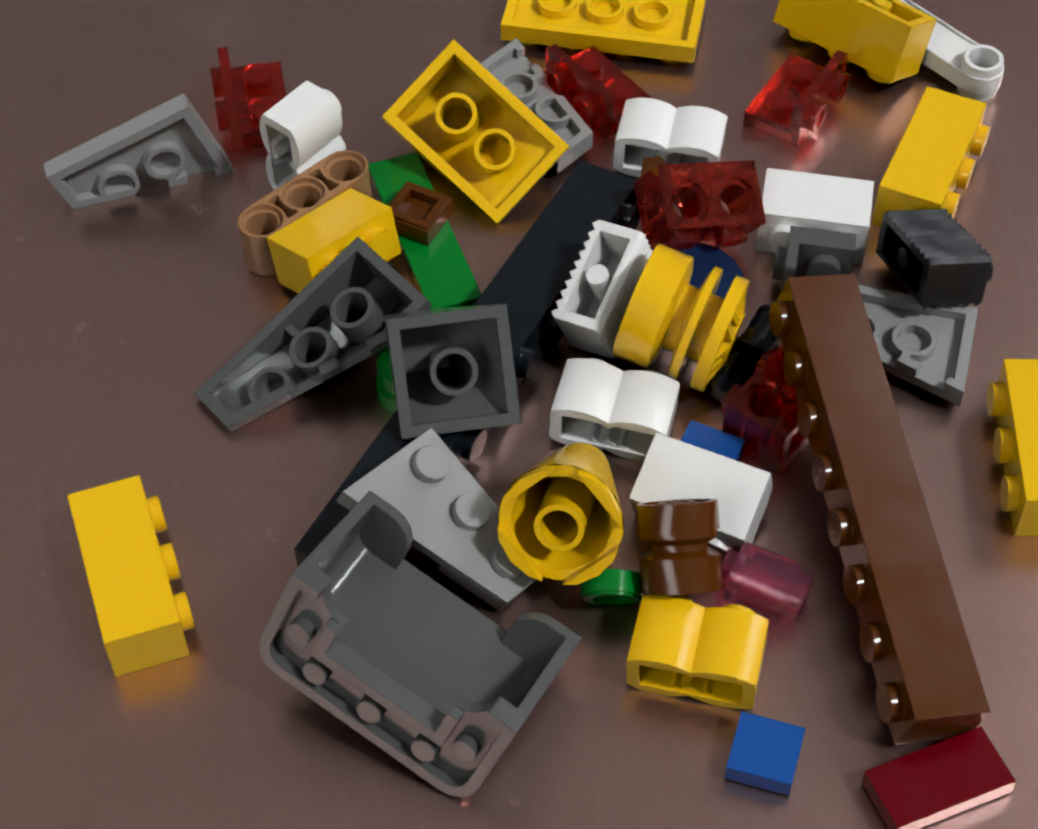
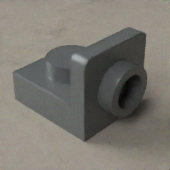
M791 226L788 247H776L772 279L782 280L783 288L787 277L851 274L857 234Z

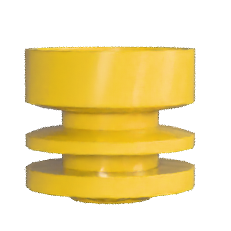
M659 243L649 257L621 321L612 352L614 356L648 369L656 360L662 348L672 351L668 377L676 381L680 377L688 359L696 361L698 363L693 373L690 387L704 392L712 377L722 366L724 367L746 315V293L750 280L736 275L726 297H720L716 295L723 275V269L715 266L705 278L700 288L690 284L693 273L694 257Z

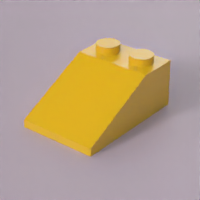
M454 39L382 116L387 126L414 152H417L427 164L497 225L570 148L564 140Z

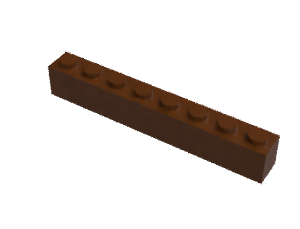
M855 274L787 277L777 301L771 304L769 312L770 327L773 335L780 337L785 355L783 360L784 378L788 386L794 387L799 404L797 413L798 428L802 437L808 438L813 454L812 476L814 485L818 491H823L828 507V535L831 543L835 547H839L844 564V592L847 600L852 604L855 603L861 625L859 631L861 653L865 661L871 662L878 685L876 690L878 714L884 723L889 724L894 745L952 738L975 729L991 711Z

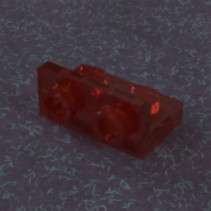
M557 44L546 48V69L544 72L547 75V84L556 95H563L587 125L589 124L604 139L617 133L627 99L651 98L594 46L571 57Z
M217 48L220 67L210 68L215 98H225L222 101H215L219 131H230L233 151L265 147L260 134V118L262 114L286 96L280 61L254 63L231 68L228 48Z
M837 50L825 67L790 54L745 110L743 126L798 148L810 131L817 132L820 129L833 101L839 103L844 97L850 82V74L845 73L848 53Z

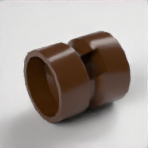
M718 499L665 500L635 505L637 533L640 534L642 542L651 546V550L639 558L642 594L664 596L714 592L724 588L722 554L708 547V542L718 536L717 529L720 528Z

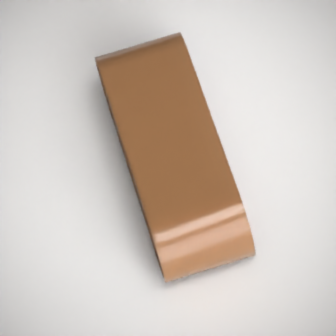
M350 150L337 151L330 154L240 213L237 220L245 264L251 272L264 276L276 274L267 242L268 236L349 188L373 198L368 161L364 155Z

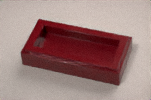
M982 726L866 770L862 778L863 786L888 829H920L1011 793L1016 783V780Z

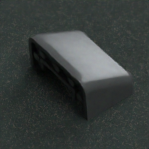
M369 490L291 574L260 635L258 643L260 656L267 667L277 676L432 786L450 796L468 797L478 791L582 637L556 619L538 612L522 614L508 631L503 629L404 560L413 540L411 526L405 516L395 507Z

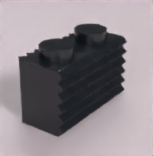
M947 209L886 211L884 213L876 253L924 310L930 305L936 309L941 304L945 309L950 304L956 308L961 303L965 307L971 303L977 307L983 301L986 285L989 284L993 275L991 254L989 255L986 249H981V244H976V239H972L971 234H967L966 229L961 224H957L956 219H952V214H948Z

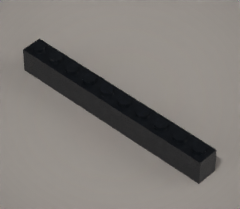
M580 160L473 305L507 304L517 390L523 381L530 382L539 369L542 354L549 343H557L563 335L551 311L558 308L556 301L563 298L560 291L567 288L565 281L572 278L570 271L576 269L574 262L581 259L579 252L586 249L583 242L590 239L588 232L594 230L592 223L597 220H603L636 230L642 214V206L637 204L638 180ZM397 410L294 548L297 567L350 512L336 502L340 494L416 439H401ZM491 428L438 434V436L465 466L468 461L473 463L479 458L487 440V433Z

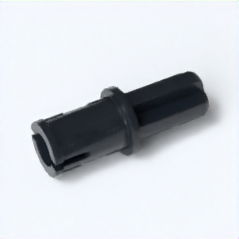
M761 305L745 331L740 337L736 338L724 367L722 366L708 386L710 396L718 399L723 405L734 404L755 373L765 371L769 366L771 351L780 341V337L774 336L771 331L769 321L771 305Z

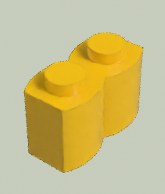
M685 595L642 596L626 660V684L643 691L667 696H690L704 703L724 708L753 709L766 647L769 619L756 614L746 606L738 604L705 608L694 603Z

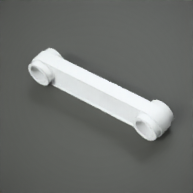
M899 0L937 19L922 63L956 85L958 92L963 97L977 101H987L993 98L1001 86L1004 74L1003 54L992 46L978 44L913 1Z

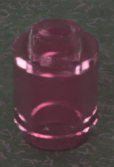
M745 542L740 552L730 548L722 563L723 583L726 587L723 599L734 604L746 606L754 612L778 622L783 617L797 622L810 594L815 575L803 571L802 563Z

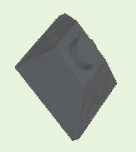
M506 303L437 308L384 315L401 439L419 437L431 427L437 434H446L521 424Z

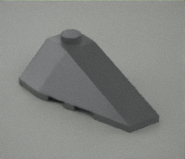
M357 237L194 394L233 432L387 348L384 315L428 310L432 304L364 241Z

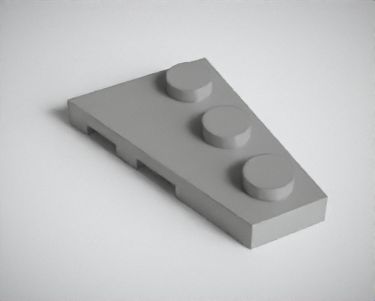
M517 38L480 63L570 146L563 156L550 168L558 174L593 147L592 130L563 95L555 94L547 84L546 73L538 64H531L525 56V47Z
M184 93L43 163L46 178L73 210L134 196L141 186L167 180L169 187L189 183L187 176L214 170L216 177L234 173L230 158Z
M858 285L884 371L960 406L965 390L978 308L965 307L961 304L955 308L950 304L945 309L941 304L936 309L930 305L924 310L912 295Z
M432 427L345 489L336 500L337 503L351 511L369 490L405 516L412 529L413 540L411 545L436 561L437 570L498 611L536 581V579L528 577L510 562L498 540L499 507Z

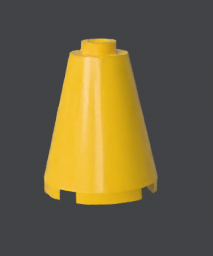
M576 442L568 444L520 475L506 490L499 507L497 530L498 540L510 562L528 577L542 581L543 577L563 581L562 585H578L598 577L614 561L622 543L624 518L609 462L602 451L587 443Z

